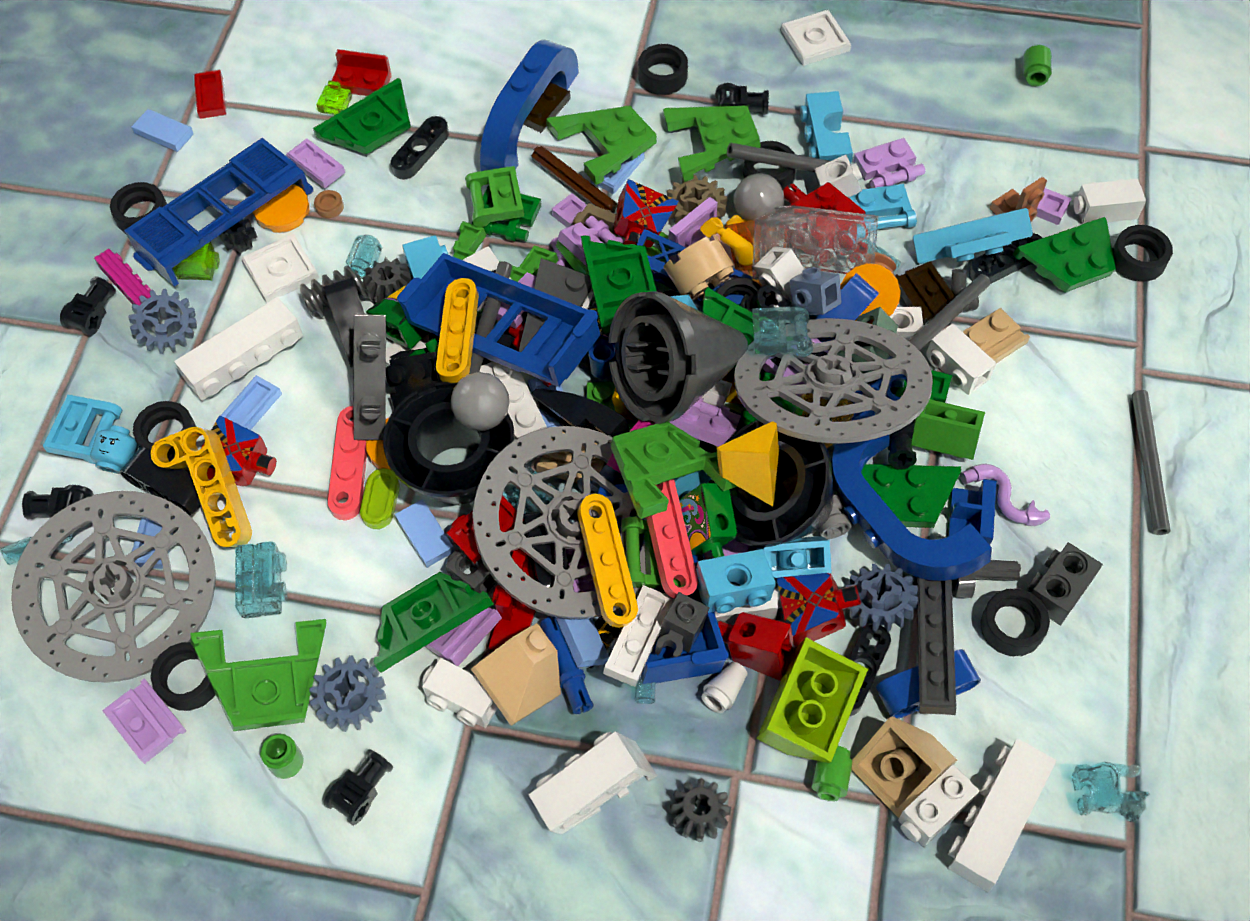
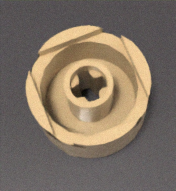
M715 234L710 239L705 237L678 253L680 260L675 264L670 259L663 266L680 295H689L692 301L701 297L704 294L703 291L710 284L716 288L729 280V276L735 272L733 270V262Z

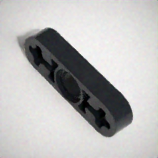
M441 116L427 118L393 155L391 167L396 178L406 180L414 177L448 139L449 129L445 118ZM418 144L427 145V148L422 151L413 149Z
M1033 233L1031 237L1011 241V244L1003 246L1002 252L990 255L983 254L975 258L969 271L971 281L980 274H984L990 279L992 284L1032 264L1025 257L1018 260L1013 253L1017 247L1042 239V237ZM1009 255L1015 262L1005 263L1000 259V256Z
M872 625L862 630L849 658L856 663L863 662L867 664L871 670V674L865 677L850 716L857 714L861 710L891 644L890 633L881 625H879L877 631H873ZM877 636L880 638L879 644L876 645L871 656L866 652L870 639Z

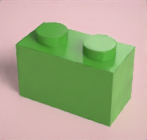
M929 399L923 412L916 418L912 446L973 460L985 412Z

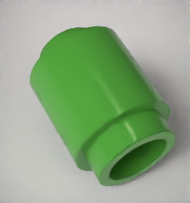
M1034 45L1029 47L1024 53V78L1032 86L1044 85L1052 74L1051 50L1044 45Z
M273 735L264 742L261 748L263 763L277 778H291L303 766L304 758L301 750L294 740L287 735Z
M837 746L830 763L816 762L812 789L818 793L819 798L835 802L847 795L853 764L850 758L851 753L848 749Z

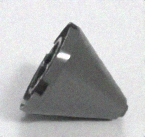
M656 291L633 294L621 303L612 320L608 343H615L616 361L609 362L615 388L622 402L636 418L641 421L651 420L655 424L671 422L680 418L736 367L737 361L748 350L747 339L741 331L666 294Z

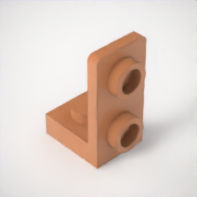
M1044 177L1039 178L1025 187L1021 195L1014 189L1009 190L992 201L990 210L998 215L1027 208L1030 222H1032L1037 216L1038 212L1036 210L1039 202L1044 197L1045 193L1043 191L1047 180Z

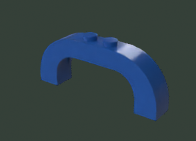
M540 40L529 49L499 93L489 113L480 149L481 171L515 166V170L519 165L517 155L518 139L528 114L550 82L568 90L579 73L577 55L572 48L548 40Z
M872 410L864 411L853 420L868 418L875 414ZM889 435L862 442L835 443L832 456L834 483L837 494L840 496L845 507L844 512L852 524L858 523L861 526L868 544L873 549L878 547L884 556L897 568H901L904 572L918 578L944 581L965 577L991 562L992 547L971 523L943 539L930 540L918 537L902 524L862 475L863 467L870 458L890 446Z

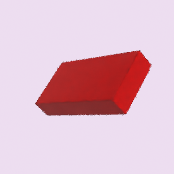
M221 70L194 74L199 118L204 119L227 115Z

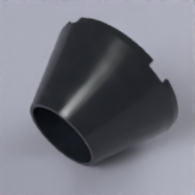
M439 382L435 383L436 387L420 393L417 391L411 393L394 409L384 430V453L392 472L407 487L446 504H466L474 501L481 478L493 459L506 446L515 441L513 421L507 412L506 417L501 423L489 430H471L463 426L455 418L451 409V395L457 383ZM464 447L475 450L472 456L457 464L441 465L432 462L441 452L451 448Z
M759 420L749 423L734 433L726 443L765 424ZM778 432L779 456L775 492L785 479L798 473L796 488L790 499L774 511H772V506L740 487L729 489L737 529L735 540L754 547L776 546L810 535L825 524L833 508L834 495L831 460L824 443L798 439Z

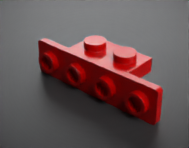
M521 549L513 551L511 557L514 562L528 576L534 579L530 556ZM500 585L496 586L492 599L494 605H496V610L502 617L495 625L489 643V649L492 652L513 636L531 627L536 613L535 610L510 596Z

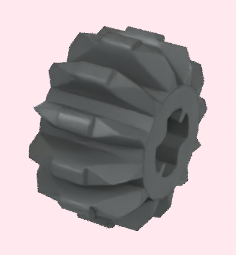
M385 256L383 262L379 263L374 260L373 267L366 268L363 285L370 301L375 300L378 303L401 287L407 286L413 279V276L407 264H401L398 258L389 262Z
M703 778L698 779L696 788L689 781L684 782L685 793L675 791L673 798L677 803L670 805V813L677 815L673 820L674 827L685 826L683 830V837L688 838L693 831L697 832L696 838L698 842L703 841L704 832L706 831L712 839L717 838L718 832L716 827L726 829L728 821L724 817L731 814V807L724 804L728 799L727 793L721 792L716 794L718 788L716 782L711 783L709 788H705ZM699 804L705 805L707 807L706 815L704 811H702L700 816L695 814V805L697 808H699Z

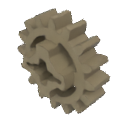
M693 175L694 178L690 181L684 182L682 178V184L674 182L673 190L668 189L667 196L677 200L678 204L670 218H675L674 224L678 223L709 197L717 201V218L720 219V216L724 217L727 207V196H724L725 189L717 188L718 182L716 180L708 183L707 176L703 177L702 180H698L697 176Z

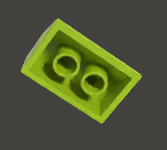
M805 638L793 651L756 739L787 755L830 763L868 668Z

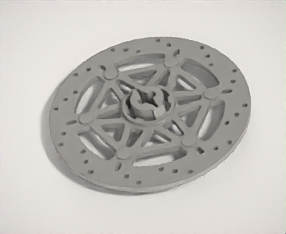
M834 318L811 319L789 323L761 335L748 345V350L737 361L734 376L738 398L747 411L763 424L774 421L777 424L778 432L788 436L822 443L868 441L902 429L923 412L931 397L933 384L932 372L926 358L908 340L877 325ZM812 338H835L832 341L798 347L791 345L792 343ZM862 341L887 352L893 358L883 359L854 342ZM829 350L826 355L821 357L810 354ZM840 350L845 351V358L837 355ZM852 354H856L869 362H852ZM770 356L780 358L781 361L774 379L760 381V371ZM800 360H803V361L808 362V363H810V364H809V365H805V364H803ZM788 365H791L800 372L783 377ZM861 371H871L865 374L861 373ZM904 374L907 379V386L901 398L897 401L887 398L886 394L891 376ZM883 379L879 391H876L867 384V382ZM799 382H804V383H805V384H801V385H792V384H796V383H799ZM860 390L868 397L858 394L856 391ZM812 393L813 402L809 403L795 394ZM780 396L810 415L802 417L778 406L770 398ZM820 398L829 400L826 406H820ZM843 399L855 402V404L836 407L839 401ZM869 410L878 413L859 420L830 421L831 417Z
M558 426L528 433L506 446L493 459L482 476L476 491L473 505V531L479 554L486 568L496 582L510 596L525 606L546 615L566 619H587L602 616L596 590L582 593L573 590L575 579L592 574L590 566L583 569L577 568L583 549L586 550L577 512L583 499L591 494L590 478L612 495L607 497L612 504L619 505V508L614 510L616 518L621 517V519L630 517V512L636 510L629 492H621L591 467L592 457L599 458L607 463L613 453L611 444L608 443H612L613 437L599 431L575 426ZM582 446H585V453L581 452ZM562 451L572 453L571 463L537 474H531L524 467L531 460L545 454ZM509 468L514 470L516 474L512 473ZM564 473L568 474L563 492L554 489L542 481ZM577 473L582 475V494L571 491ZM510 483L518 488L520 493L514 529L502 532L499 526V506L504 489ZM533 487L553 498L548 505H545L532 490ZM528 498L541 512L542 516L527 524H523L525 503ZM589 510L591 517L599 518L597 511ZM572 517L577 520L574 524L568 521ZM621 520L620 537L627 561L626 534L622 531ZM540 525L544 526L547 533L545 536L526 538L524 535ZM643 538L640 550L641 572L646 574L645 541ZM501 542H504V543H505V545H503V546H500V547H497V546H496V544H498V543H501ZM553 543L555 564L550 563L532 546ZM562 548L574 551L568 570L563 568ZM518 549L524 551L553 575V586H544L528 576L514 562L510 552ZM633 587L635 597L637 598L642 588ZM560 591L564 592L563 599L559 597ZM613 606V612L621 609L618 606Z
M113 491L79 500L59 511L41 526L25 547L18 561L11 594L12 611L18 631L25 644L42 662L66 676L83 681L107 683L124 681L145 675L152 671V666L159 654L168 647L181 642H191L190 633L199 632L206 620L213 601L216 584V570L212 550L197 523L181 508L161 497L137 491ZM101 511H103L104 514L103 518H100ZM116 516L140 517L162 526V530L155 536L144 535L115 528L113 520ZM93 523L94 532L62 560L51 559L53 552L69 535L84 525ZM122 537L143 542L144 545L124 556L118 538ZM109 538L115 555L104 558V539ZM95 544L94 564L73 563L81 554ZM176 544L182 546L189 567V586L185 591L175 589L168 551ZM155 549L154 553L142 567L135 563L136 559ZM159 560L162 561L166 581L164 585L146 577ZM38 565H43V566H45V567L42 568V569H41V568H37ZM120 565H125L136 576L135 582ZM67 571L88 572L84 582H79L65 575ZM44 578L54 581L60 618L52 626H47L40 607L39 590L41 580ZM65 584L83 591L69 610H67L63 588ZM146 586L164 594L162 598L141 597ZM94 588L109 604H103L104 602L94 593ZM185 600L193 601L192 604H186L184 602ZM87 602L94 606L92 611L73 621V618ZM135 605L157 606L140 623L134 626ZM168 608L179 610L178 616L163 634L146 646L137 648L136 637ZM126 611L124 632H120L114 617L115 613ZM105 614L111 632L105 633L84 628V626L100 615ZM73 634H79L112 642L115 644L116 652L112 656L89 655L69 648L65 645V642ZM56 635V637L51 642H49V640ZM126 653H129V661L126 660Z

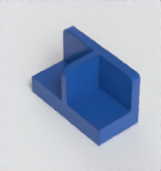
M983 479L978 491L959 488L952 489L948 537L971 523L988 544H991L994 536L996 481Z

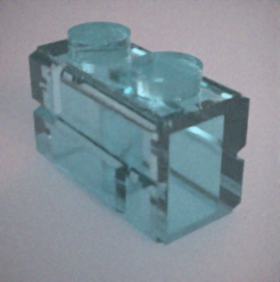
M275 542L237 545L235 607L242 618L247 619L260 617L261 615L270 616L282 613V602L287 601L288 594L286 583L281 582V572L287 571V560L285 553L279 551Z

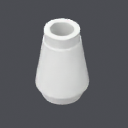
M732 662L704 686V693L701 697L705 705L717 713H723L725 710L731 709L748 675L747 670L737 662Z

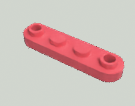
M353 406L346 407L338 416L331 469L328 506L332 515L339 520H350L357 516L363 499L367 462L366 440H354V423L349 420L353 418ZM342 498H348L346 502L339 503Z
M672 479L656 485L669 500L667 510L648 516L646 519L663 590L668 596L675 599L679 592L686 596L692 594L698 586V577L675 481ZM674 578L679 580L681 588L674 584Z

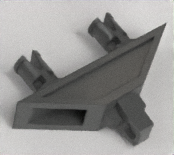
M354 314V440H383L386 427V315Z

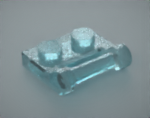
M797 306L752 309L755 354L774 355L777 353L794 352L799 357H807L813 352V343L808 337L807 324L809 322V313L806 308ZM785 323H792L794 325L795 336H786Z

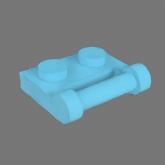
M904 184L862 189V192L848 197L865 211L866 234L869 233V230L896 226L916 227V213L912 210Z
M67 395L43 444L44 449L48 453L79 458L88 463L96 464L90 457L96 434L101 430H110L114 420L119 419L122 408L111 402ZM96 414H101L102 418L89 446L82 445Z

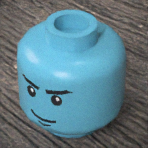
M111 425L110 430H101L96 434L90 453L91 459L96 462V468L120 474V470L136 453L138 446L135 439L129 436L130 430Z

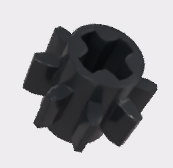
M249 219L240 220L219 235L227 251L233 249L238 253L252 248L251 239L257 238L256 231Z

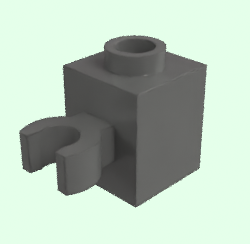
M679 592L663 619L655 653L659 655L662 648L666 646L674 649L672 658L681 656L682 650L689 653L704 627L710 607Z

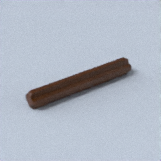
M543 146L534 148L531 157L535 162L590 204L615 213L618 205L613 199Z

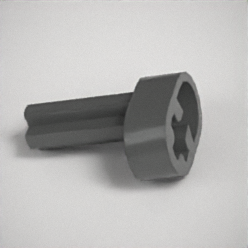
M991 560L990 563L974 573L953 579L952 596L972 598L975 592L976 579L1018 581L1020 579L1021 564H1018V561Z

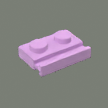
M487 608L425 647L444 660L459 666L502 617L496 609Z
M144 678L140 681L142 684L134 690L132 688L102 711L137 757L145 764L173 742L172 739L180 733L184 734L186 729Z

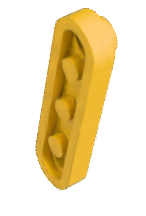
M467 278L456 279L446 288L436 360V370L443 382L457 383L470 373L479 294L475 283Z
M590 494L583 499L577 512L602 617L610 626L622 628L635 619L638 605L613 505L604 495ZM589 510L597 511L599 518L591 517ZM613 606L620 607L623 615H616L613 612Z

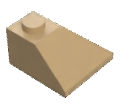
M538 623L510 638L471 668L511 726L561 694L557 650Z
M892 716L852 760V771L899 818L903 810L955 764L957 759L932 734Z

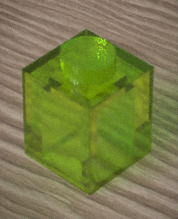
M210 241L175 265L173 270L178 279L212 280L215 269L219 268V253L215 252Z

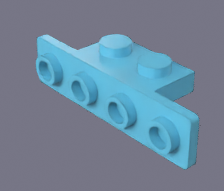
M1022 208L913 235L912 239L918 263L946 257H956L957 262L973 259L974 253L984 250L986 255L1002 252L1003 246L1011 244V241L1031 237L1033 232L1029 211L1027 208Z

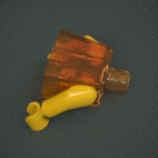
M734 215L726 222L725 228H723L722 221L717 217L707 220L700 227L701 232L708 238L718 233L721 236L720 240L731 249L735 269L739 271L748 270L749 275L753 277L752 280L762 286L759 281L760 276L753 266L775 247L772 218L745 221L741 216Z

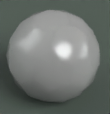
M758 173L742 179L734 193L736 212L750 224L761 225L773 221L780 214L784 206L782 186L770 175Z
M475 372L463 377L453 388L451 409L455 418L463 426L471 430L485 431L496 427L506 417L509 408V393L499 378L489 373Z

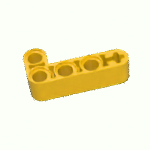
M190 427L155 442L150 453L152 461L157 466L170 469H182L188 466L215 542L222 547H242L246 545L252 536L251 525L218 435L212 430ZM203 435L205 443L203 448L198 450L196 442L199 436ZM173 447L175 449V457L169 462L167 453ZM213 465L216 471L215 476L209 480L207 469ZM223 494L226 498V506L223 510H220L217 501ZM234 527L236 532L233 533L232 538H230L229 533L233 531Z

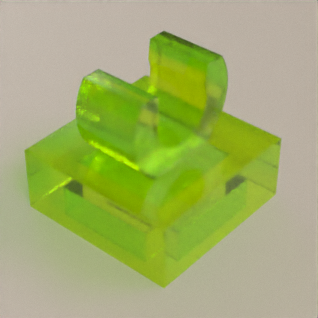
M329 80L328 85H325L316 103L318 112L336 115L348 108L353 98L351 90L343 89L339 82Z

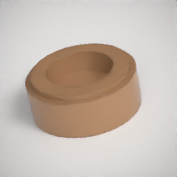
M334 190L323 191L314 199L316 211L321 217L334 218L341 214L344 209L341 195Z

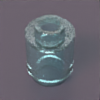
M365 234L357 236L346 259V265L353 271L356 269L361 279L366 276V268L373 267L374 260L378 262L382 252V245L378 239L372 235Z

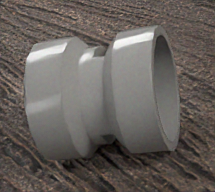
M834 495L833 508L829 518L818 529L820 535L827 539L844 535L852 526L847 515L842 512L844 505L838 495Z

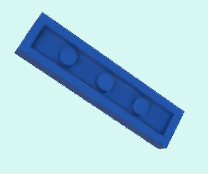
M644 229L637 245L644 246L646 240H650L658 244L661 253L652 257L647 255L654 281L677 290L663 266L669 261V256L678 254L687 247ZM734 268L735 272L729 276L730 278H748L751 280L753 278ZM710 284L708 288L716 292L719 286L714 288V286ZM739 292L738 295L730 293L726 298L741 306L745 293ZM703 295L697 300L703 302Z

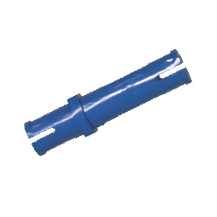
M547 617L540 622V627L557 650L560 687L566 691L573 714H580V708L585 713L594 706L584 683L585 673L579 667L577 668L556 617H552L553 623L551 618Z

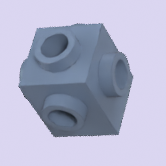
M811 267L804 269L801 274L790 280L793 309L806 311L808 315H823L842 304L839 274L823 272L820 268Z

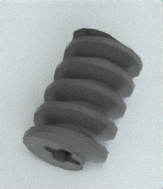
M348 265L344 266V276L338 270H334L333 280L326 274L322 275V285L316 279H312L311 289L304 283L300 284V293L312 319L314 310L321 317L324 316V306L331 310L323 285L352 277L357 292L364 298H367L365 287L356 269L353 271Z

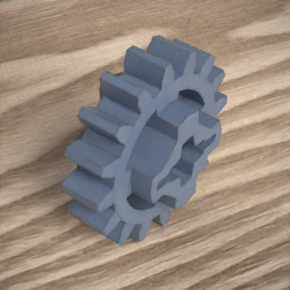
M166 289L162 290L161 295H157L154 290H150L151 297L148 299L142 295L139 296L141 305L132 304V311L135 314H131L128 317L129 322L133 324L130 326L132 335H137V343L140 345L146 342L148 351L157 346L160 354L164 353L165 347H169L172 352H176L175 345L178 343L183 347L187 346L185 337L193 338L194 331L191 328L197 327V321L193 318L196 316L195 309L188 308L189 300L185 298L180 301L179 292L177 291L172 296H168ZM170 306L176 308L180 312H175ZM163 318H166L164 324H159ZM146 330L153 331L156 337L149 334Z
M872 564V571L868 572L862 567L859 569L860 577L850 576V585H846L845 588L856 585L861 605L846 609H850L851 619L860 617L861 627L871 623L873 631H877L879 625H884L888 632L891 631V624L895 623L901 628L904 626V618L913 619V612L918 608V587L912 585L913 577L911 575L903 578V569L899 568L892 572L890 571V564H886L883 570H879L876 564Z
M350 655L347 663H342L338 657L335 658V667L331 668L327 664L323 665L324 676L315 675L313 677L318 686L309 689L312 697H315L310 701V704L314 710H318L316 712L318 719L321 722L326 720L330 729H333L339 723L343 732H347L349 724H354L356 729L359 730L361 729V720L365 719L372 723L371 712H381L383 710L378 700L386 699L385 691L381 689L385 686L383 677H378L380 673L375 665L369 668L367 659L363 658L359 664H356L354 656ZM358 675L364 677L370 685L360 682ZM326 701H330L331 704L336 705L338 711L336 712L330 709L327 706Z

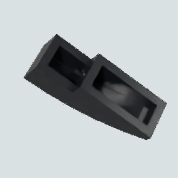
M535 389L531 393L538 409L561 426L588 428L611 437L630 432L625 417L592 399L573 393L547 389Z

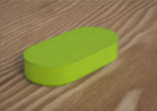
M386 468L377 469L367 479L360 515L364 524L371 529H382L388 526L393 519L400 483L392 470Z

